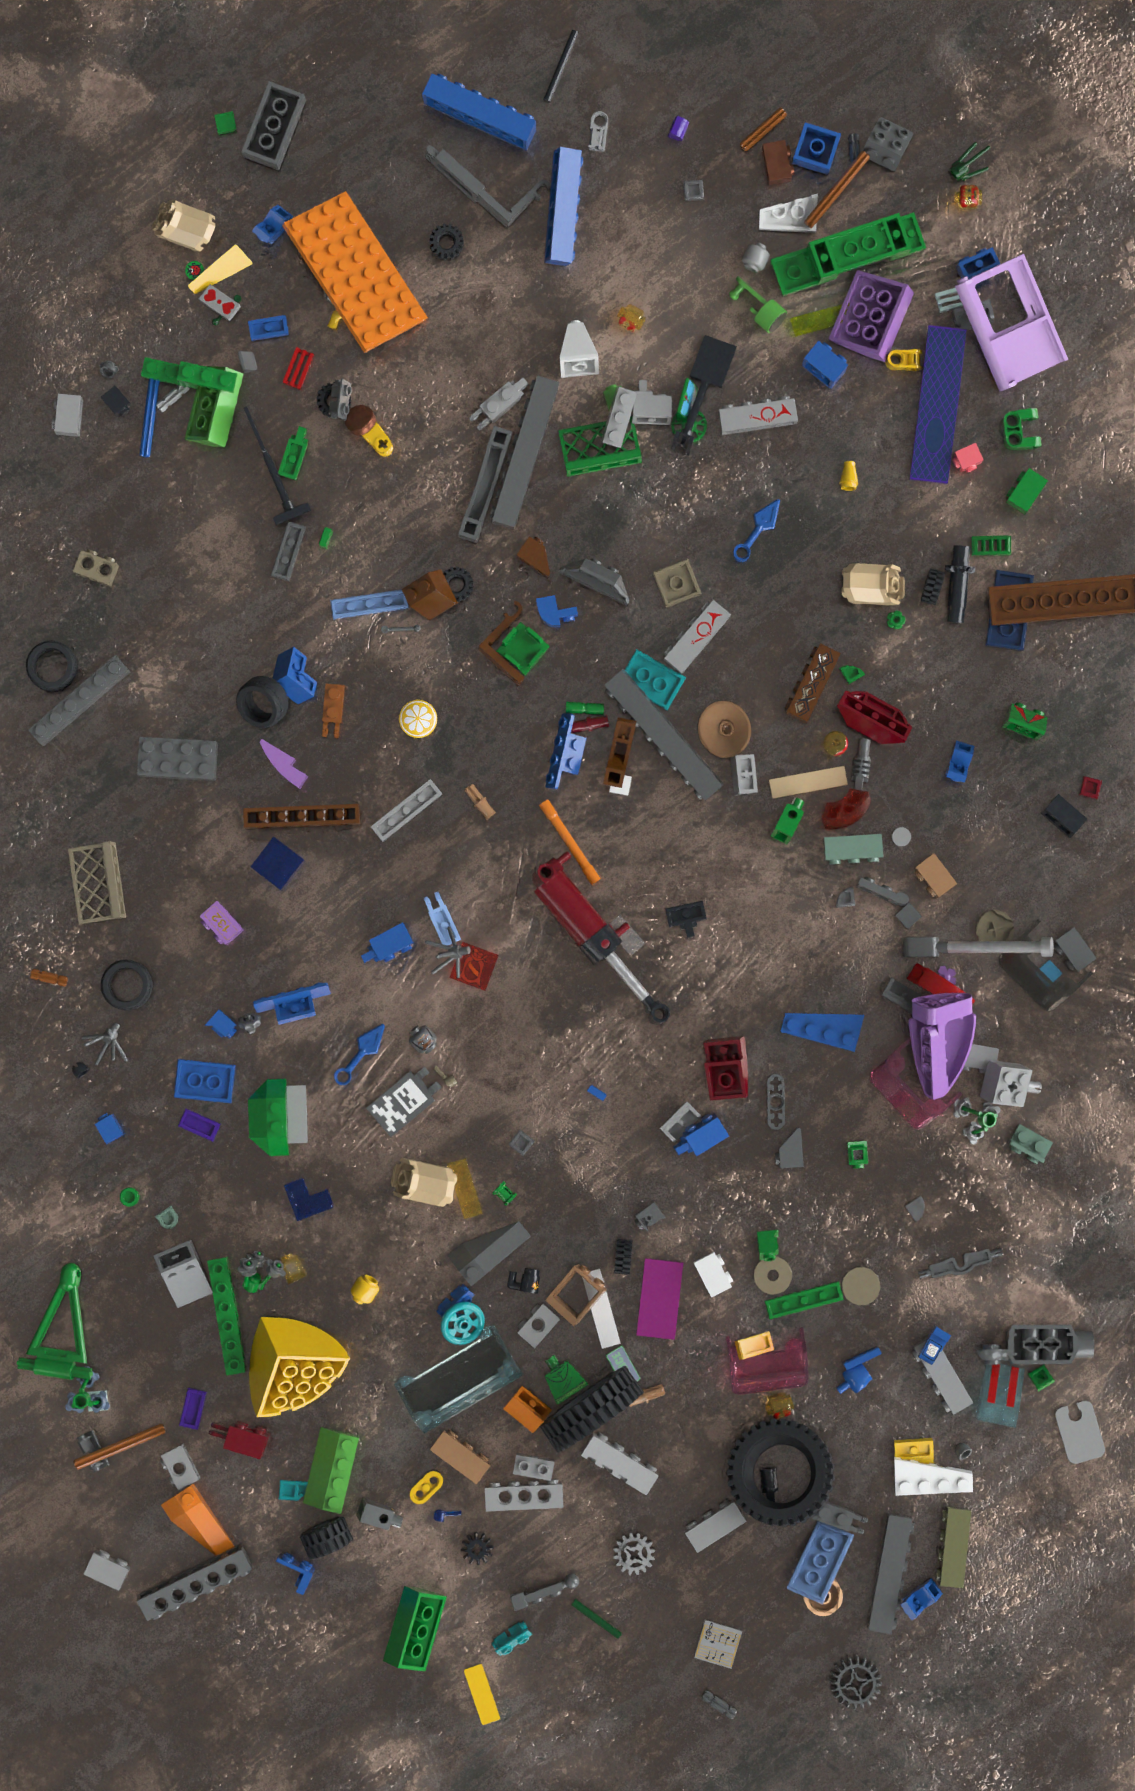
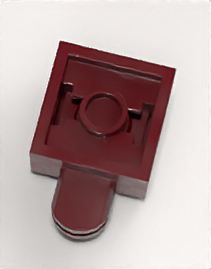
M242 1421L233 1422L230 1426L212 1422L211 1427L228 1433L216 1430H209L208 1433L225 1439L223 1449L256 1459L263 1457L270 1433L266 1432L267 1429L259 1426L250 1428L247 1427L248 1423Z

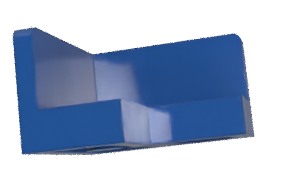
M292 647L278 655L272 679H275V681L282 685L287 693L286 695L296 704H300L314 697L317 682L304 672L307 657L295 647Z

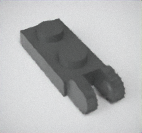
M861 877L856 884L857 888L887 902L899 905V907L906 906L910 900L908 895L903 892L894 893L891 887L886 885L879 886L875 884V880L869 877Z

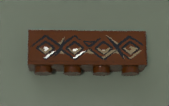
M821 643L819 647L814 646L810 657L813 659L810 665L806 663L801 673L804 677L802 681H797L793 689L796 694L793 699L789 697L785 706L788 709L787 715L807 724L841 654L840 652Z

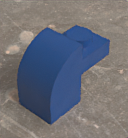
M277 205L270 209L264 221L257 224L252 232L256 234L259 240L272 244L285 230L282 226L284 222L292 219L293 216Z
M555 595L536 598L539 616L550 627L560 628V620L563 619V622H570L575 620L574 617H578L577 607L558 610Z
M956 740L946 770V777L955 782L961 781L965 783L975 746Z
M930 1578L904 1596L903 1602L900 1605L905 1614L913 1620L925 1608L934 1604L943 1593L933 1579Z

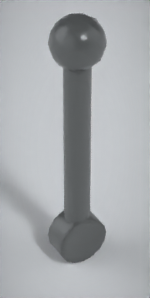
M415 625L414 627H381V632L384 634L388 633V631L414 630L419 632L421 630L420 625Z

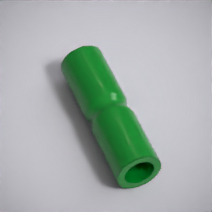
M566 701V713L604 715V704Z

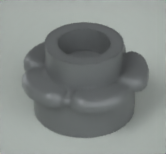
M105 361L100 363V373L103 377L112 378L116 375L118 367L114 362Z

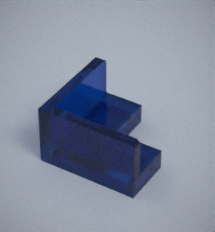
M304 1178L284 1185L297 1221L335 1207L328 1189L310 1196Z

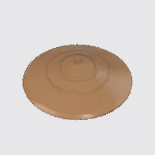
M717 701L710 704L702 712L698 722V734L703 746L710 753L718 757L730 758L740 754L747 747L751 737V724L747 714L740 706L729 701Z

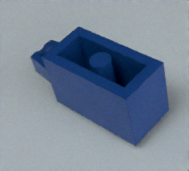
M402 922L370 939L371 945L367 947L369 952L361 955L364 963L374 959L375 963L382 960L386 963L394 959V954L401 951L403 954L411 950V945L414 942L404 923Z
M715 1113L712 1115L707 1114L701 1119V1122L686 1127L685 1132L682 1133L683 1136L680 1137L681 1141L674 1145L673 1148L678 1155L686 1151L688 1153L693 1151L698 1156L729 1137Z

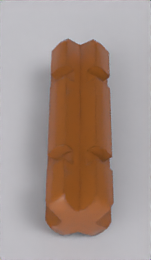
M32 969L30 973V978L34 980L40 979V981L51 984L57 983L64 987L68 983L67 976H58V974L46 971L40 972L37 969Z

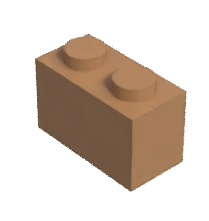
M934 853L914 868L916 870L915 876L920 882L924 881L928 886L926 890L932 897L936 896V898H939L957 884Z

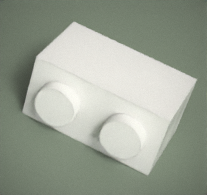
M712 1252L693 1262L711 1298L732 1287L730 1283L733 1280L728 1271L724 1272L722 1268L724 1262L720 1254L716 1255L715 1252Z

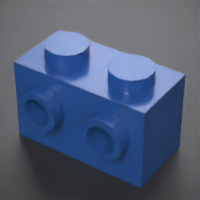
M993 247L990 249L984 248L976 252V255L972 257L966 256L960 259L956 270L960 278L967 276L969 279L999 265L1000 262Z

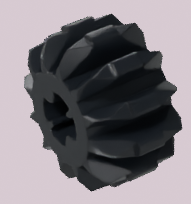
M474 1532V1538L468 1534L467 1539L470 1542L462 1541V1544L467 1547L461 1548V1552H468L463 1558L471 1557L469 1564H472L474 1559H477L476 1564L480 1565L481 1558L486 1563L488 1561L486 1556L492 1557V1553L487 1550L494 1549V1546L487 1545L491 1542V1538L483 1540L485 1533H482L480 1538H478V1532ZM475 1544H479V1547L482 1546L483 1548L480 1549L479 1553H475V1550H472Z

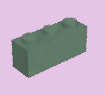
M882 834L823 838L824 861H829V865L841 864L840 860H848V863H860V859H867V862H879V858H883Z

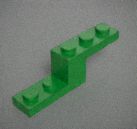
M145 357L141 377L193 389L202 386L234 393L237 373L183 361L178 365Z

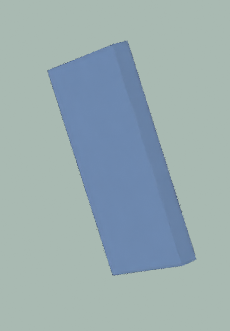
M817 1521L787 1585V1589L823 1605L854 1535Z

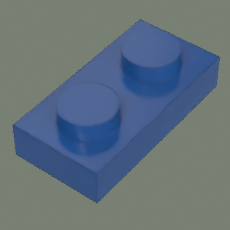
M286 315L248 321L251 341L289 335Z

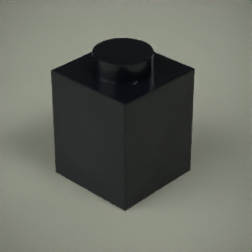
M115 385L101 396L103 402L117 418L125 416L130 411L129 408L132 405Z

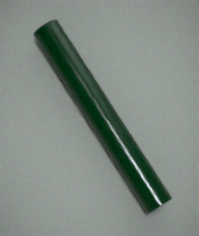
M574 1599L571 1606L615 1638H620L622 1632L577 1599Z

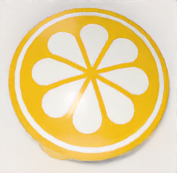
M413 700L402 708L399 715V723L407 735L414 738H422L430 735L435 729L437 714L433 706L428 702Z

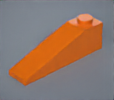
M194 1483L161 1504L174 1524L215 1556L235 1547Z

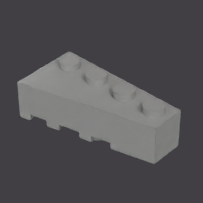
M593 1432L582 1449L581 1456L586 1459L588 1457L591 1458V1461L600 1468L605 1467L609 1473L619 1479H624L625 1483L647 1495L659 1476L656 1473L657 1469L649 1463L645 1466L640 1462L641 1458L633 1453L628 1455L624 1452L625 1448L618 1443L611 1444L607 1441L608 1437L604 1434Z

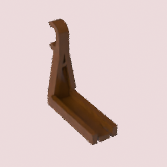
M514 601V606L518 608V611L513 616L503 613L505 619L479 645L478 650L519 686L525 677L491 647L522 613L521 604Z

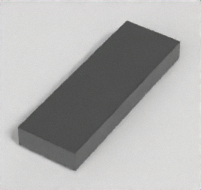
M287 522L271 572L272 577L290 581L306 531L305 526Z

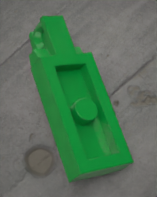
M299 426L297 434L289 438L278 471L279 476L297 480L308 446V439H305L307 428Z

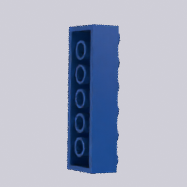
M431 74L422 93L425 105L526 151L536 132V120H534L533 116L527 113L522 115L516 112L517 110L512 106L506 105L505 107L500 105V102L494 98L489 97L487 99L477 90H467L463 84L459 82L452 83L441 74Z

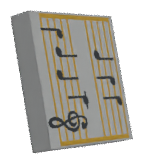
M705 1619L694 1658L732 1669L742 1630Z

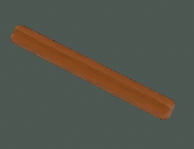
M861 151L805 219L804 224L807 227L813 228L869 160L870 156L865 151Z
M162 1424L156 1425L77 1458L73 1461L74 1466L79 1470L165 1433L164 1426Z

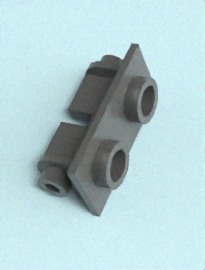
M344 379L335 380L332 383L331 397L337 398V401H330L328 414H330L332 419H337L338 417L346 421L349 413L348 404L352 388L351 383Z
M93 1430L77 1437V1443L83 1454L101 1449L98 1438ZM107 1458L89 1465V1468L96 1472L108 1466L109 1463Z

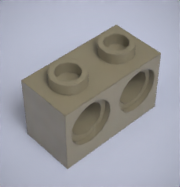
M89 549L86 552L81 550L73 572L79 576L111 587L119 565L115 563L116 560L108 556L104 558L98 557L97 552ZM87 559H91L93 562L90 568L83 567V563ZM104 566L110 567V572L107 575L101 574V569Z

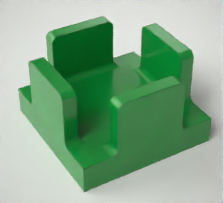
M520 622L505 637L496 652L526 676L550 646L530 627H526Z

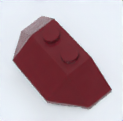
M845 691L837 705L847 726L880 744L905 743L913 728L908 724L907 719L899 709L866 691Z

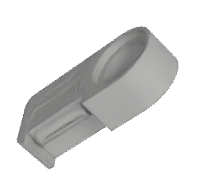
M595 112L591 117L589 150L600 152L605 150L608 116L604 112ZM602 116L605 119V123L602 126L596 125L594 123L596 117Z

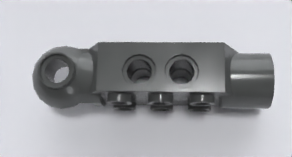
M1010 1325L1006 1331V1349H1001V1345H983V1350H976V1352L983 1360L984 1365L1001 1364V1360H1008L1010 1365L1072 1364L1074 1358H1093L1094 1335L1092 1331H1074L1071 1325Z

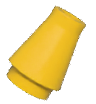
M853 461L844 462L839 483L842 490L853 491L856 490L858 485L855 462Z

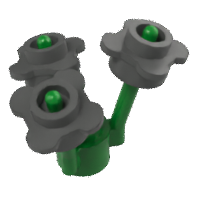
M260 1251L247 1254L246 1257L248 1259L241 1258L239 1261L240 1266L237 1268L238 1272L245 1276L242 1286L250 1293H255L258 1289L263 1290L264 1285L271 1277L278 1278L279 1276L284 1277L286 1275L281 1261H272ZM264 1262H266L268 1265L266 1267L268 1275L261 1282V1276L256 1273L257 1267H263Z

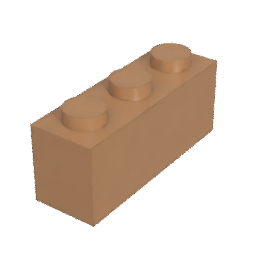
M449 1429L448 1432L443 1430L430 1448V1451L477 1485L491 1464L488 1462L490 1459L481 1452L479 1455L474 1452V1447L468 1442L464 1441L462 1443L457 1439L459 1436Z

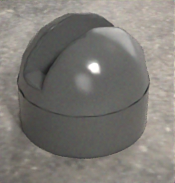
M959 1443L955 1447V1453L960 1460H964L972 1453V1449L965 1443Z

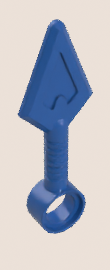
M779 499L753 514L756 527L744 544H739L734 548L733 557L736 561H747L750 556V547L761 531L774 529L780 504ZM739 548H744L747 551V556L739 558L736 551Z
M384 1024L357 1038L359 1051L345 1068H340L335 1072L334 1079L337 1084L347 1085L351 1081V1072L364 1055L378 1053L385 1028ZM345 1071L348 1073V1080L346 1082L338 1080L337 1075L339 1072Z

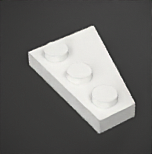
M818 194L760 209L759 230L816 233V224L813 228H809L804 224V221L817 206Z

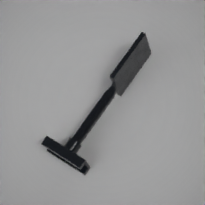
M707 335L704 336L689 376L700 380L701 384L684 429L681 432L676 431L671 447L672 450L675 451L677 445L687 449L685 455L689 456L694 441L692 428L708 385L711 384L722 388L737 346Z
M247 406L243 409L263 452L264 461L283 502L284 512L273 517L276 526L311 511L308 502L294 506L293 501L289 499L274 462L265 449Z

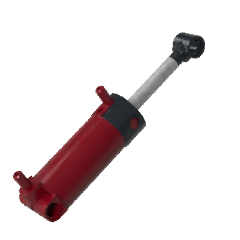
M566 851L559 858L555 859L553 857L545 864L540 865L532 875V882L537 887L534 893L577 943L579 949L593 965L600 960L606 959L647 1008L645 1012L648 1014V1019L652 1024L660 1025L667 1021L670 1016L669 1008L665 1004H661L659 1000L655 1001L614 952L616 947L623 942L620 936L630 928V925L625 922L614 930L609 923L607 924L563 872L562 864L571 858L569 852ZM540 872L544 873L546 878L542 877ZM655 1010L662 1011V1019H658L655 1016Z

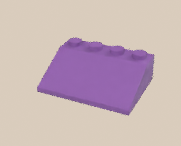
M857 270L828 340L869 358L886 362L914 292L907 284Z

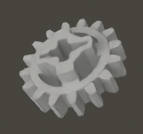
M630 1532L629 1538L623 1535V1541L617 1540L616 1542L619 1548L614 1547L613 1549L615 1552H618V1554L613 1556L614 1559H619L616 1566L622 1565V1572L628 1569L629 1575L632 1574V1571L639 1575V1570L645 1573V1566L651 1567L652 1564L649 1561L655 1560V1557L651 1555V1553L655 1552L654 1548H650L652 1541L646 1542L647 1536L645 1535L643 1538H640V1533L633 1537L632 1532ZM630 1541H638L634 1545L626 1544ZM644 1546L647 1549V1558L642 1554ZM622 1550H623V1551L626 1553V1555H627L625 1561H623V1559H622V1557H621V1551H622ZM629 1550H638L637 1553L639 1557L634 1556L633 1558H631V1553L629 1552ZM636 1562L641 1564L639 1566H631L632 1563Z

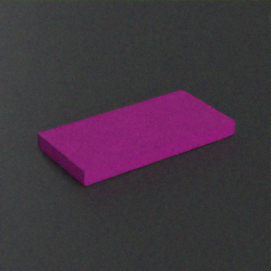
M645 1258L637 1336L675 1340L683 1262Z

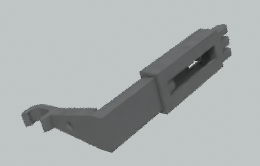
M427 146L426 159L474 203H480L506 228L515 221L534 199L540 201L541 197L536 191L541 186H545L547 190L551 188V184L548 181H539L510 209L511 213H509L485 191V186L444 149L438 152L433 146Z

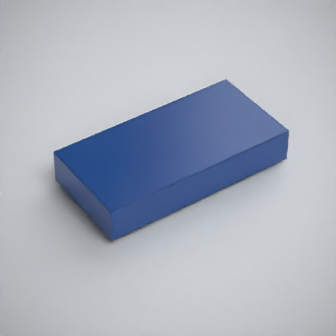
M875 1346L843 1361V1365L846 1370H849L882 1353L879 1347Z

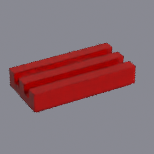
M296 347L283 379V384L301 390L314 353H309ZM300 353L301 357L299 359L294 375L290 382L288 381L297 360L298 354ZM305 356H307L308 360L302 372L299 383L295 384V381L303 364Z

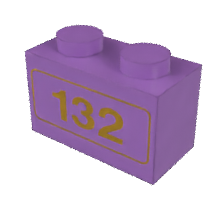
M216 901L200 915L203 919L201 924L207 930L211 928L215 932L213 937L220 944L224 942L225 945H228L244 931L219 901Z

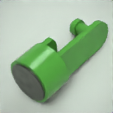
M737 276L736 280L739 284L733 291L729 292V296L733 300H737L740 293L746 288L764 304L759 311L752 306L749 310L756 315L754 321L767 333L775 331L786 318L787 311L774 299L767 301L748 283Z

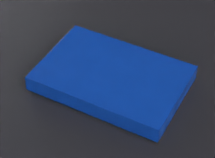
M178 1059L174 1097L232 1103L236 1065Z

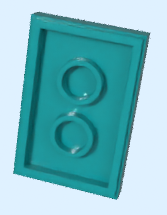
M636 649L625 668L628 675L649 699L666 711L686 679L685 676Z

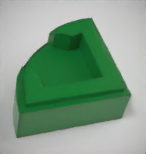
M846 665L839 668L848 685L865 675L861 669L855 666Z

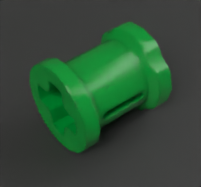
M503 1181L492 1194L497 1195L504 1202V1205L507 1206L517 1194L513 1193L505 1185L506 1182Z

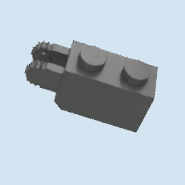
M826 1501L822 1505L824 1506L821 1511L818 1510L812 1518L848 1532L851 1530L859 1534H863L864 1530L858 1526L851 1525L852 1520L856 1519L862 1523H867L868 1518L855 1514L850 1509Z

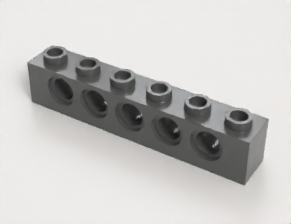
M241 1543L138 1594L137 1603L147 1621L151 1619L156 1620L169 1610H177L185 1602L191 1603L203 1593L209 1594L220 1585H228L238 1576H246L252 1570V1562ZM227 1564H234L235 1568L229 1570L225 1566ZM211 1572H215L218 1574V1576L216 1578H210L208 1574ZM193 1581L200 1582V1585L197 1587H193L190 1583ZM179 1589L183 1593L181 1595H175L173 1591ZM163 1598L165 1602L158 1604L156 1599Z

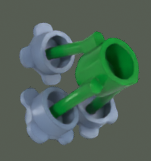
M93 1372L91 1380L76 1378L82 1386L78 1394L75 1395L73 1392H70L67 1395L68 1403L65 1405L67 1411L73 1410L82 1413L86 1406L91 1407L95 1413L102 1409H109L110 1404L107 1402V1393L105 1391H100L96 1395H89L85 1392V1387L91 1388L94 1381L99 1379L98 1373Z

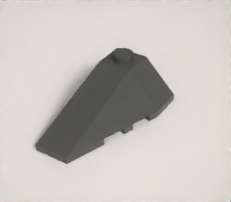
M518 1221L466 1241L447 1256L465 1280L472 1286L529 1239L531 1235Z

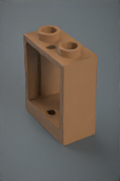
M583 1264L575 1265L545 1300L573 1326L583 1319L607 1290L604 1287V1282L589 1274L591 1271ZM577 1273L598 1291L579 1314L558 1296Z

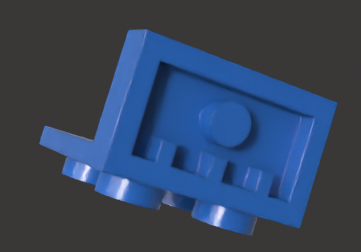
M280 1553L276 1562L300 1572L295 1586L298 1587L296 1592L303 1595L315 1571V1568L312 1567L313 1564L305 1560L299 1562L290 1553Z

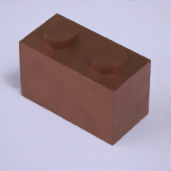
M785 140L763 144L762 153L768 186L791 182L792 175H795L794 166L789 163L788 158L791 157L790 146H786Z

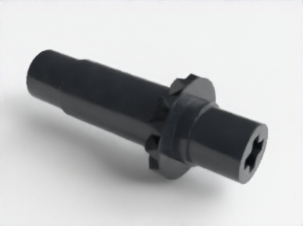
M954 545L951 565H945V570L950 572L947 622L964 623L969 574L974 573L976 568L971 567L969 562L971 546Z

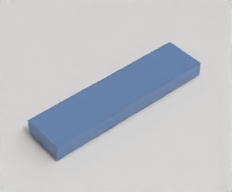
M402 590L330 600L333 620L409 609Z

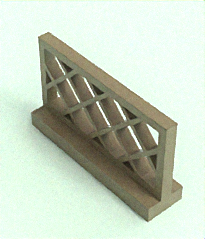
M109 841L68 849L79 925L126 918L116 842ZM102 848V857L98 861L91 854L95 849ZM81 851L86 855L81 864L75 861L74 852ZM88 858L97 863L91 872L83 867ZM99 866L105 869V875L102 880L94 875ZM81 869L89 874L83 883L77 877ZM91 877L99 882L94 891L86 886ZM102 885L108 890V894L104 899L97 894ZM83 888L92 893L86 902L80 898V892ZM94 896L102 901L97 909L89 905ZM104 904L110 907L111 916H103L99 913ZM88 907L94 914L90 919L84 920L83 911Z

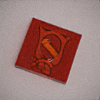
M462 942L461 947L469 946L471 952L460 958V977H456L455 961L450 978L486 991L499 955Z

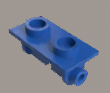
M464 1284L458 1285L450 1294L454 1300L451 1302L446 1298L438 1306L436 1312L442 1318L451 1306L460 1302H471L475 1294L468 1290Z

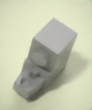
M639 380L638 390H634L637 392L632 409V424L670 425L672 396H667L666 394L653 395V392L647 391V380Z

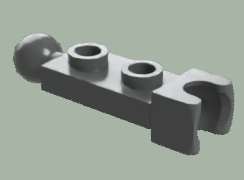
M571 1573L566 1575L564 1580L553 1582L524 1593V1590L510 1595L514 1610L518 1611L528 1607V1603L531 1601L532 1604L543 1601V1597L548 1595L550 1597L558 1596L561 1594V1590H564L566 1587L574 1589L579 1585V1578L576 1574Z

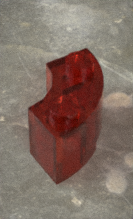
M850 788L843 799L836 802H827L822 818L825 829H840L857 822L870 806L871 798L869 792Z

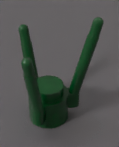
M974 142L957 161L951 164L952 167L949 170L957 181L961 179L964 182L970 177L988 171L989 168L985 167L967 174L969 171L968 165L991 148L990 146H987L964 162V158L977 145Z

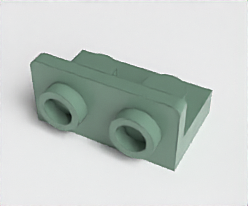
M1018 1124L1008 1144L1012 1146L1010 1150L1019 1155L1023 1152L1028 1155V1160L1038 1164V1162L1044 1163L1053 1142Z

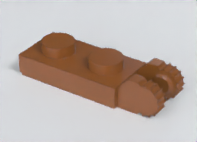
M325 684L322 737H327L328 723H335L333 735L334 738H339L345 685Z

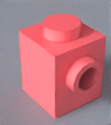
M976 443L956 451L953 454L954 458H952L955 468H959L960 472L966 470L967 473L977 469L976 466L983 462V457Z

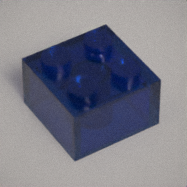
M273 836L250 867L283 891L305 863V860Z

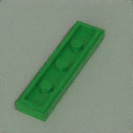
M836 1281L768 1299L764 1302L770 1320L842 1301L844 1298L840 1283Z

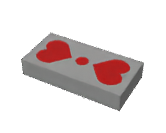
M211 284L199 298L200 302L229 322L241 307L240 304Z

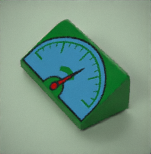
M689 378L685 379L676 411V420L687 422L699 390Z

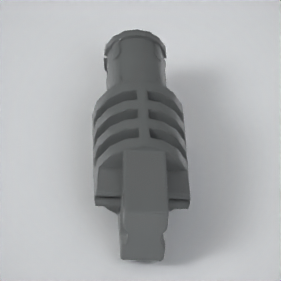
M859 738L858 752L853 760L851 781H855L854 791L862 792L863 782L868 783L871 764L869 749L871 740Z

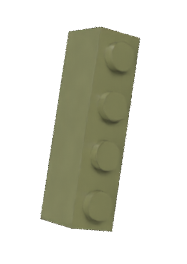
M946 1506V1511L943 1510L942 1522H945L944 1530L940 1531V1542H943L942 1549L938 1551V1561H941L940 1569L936 1570V1580L939 1581L938 1584L940 1586L964 1588L971 1521L970 1508Z

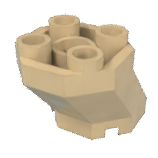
M169 200L167 203L162 202L158 210L159 215L151 227L155 231V235L193 251H201L203 249L201 245L203 243L207 244L211 239L215 229V223L212 220H215V216L176 200Z
M849 564L848 567H844L842 570V595L848 599V602L854 604L899 605L900 601L898 600L903 599L905 596V579L898 573L901 572L900 567L893 564Z
M401 1158L399 1160L401 1164L394 1166L391 1178V1185L396 1189V1191H393L394 1196L442 1207L453 1201V1191L457 1182V1175L452 1172L451 1168L407 1158Z

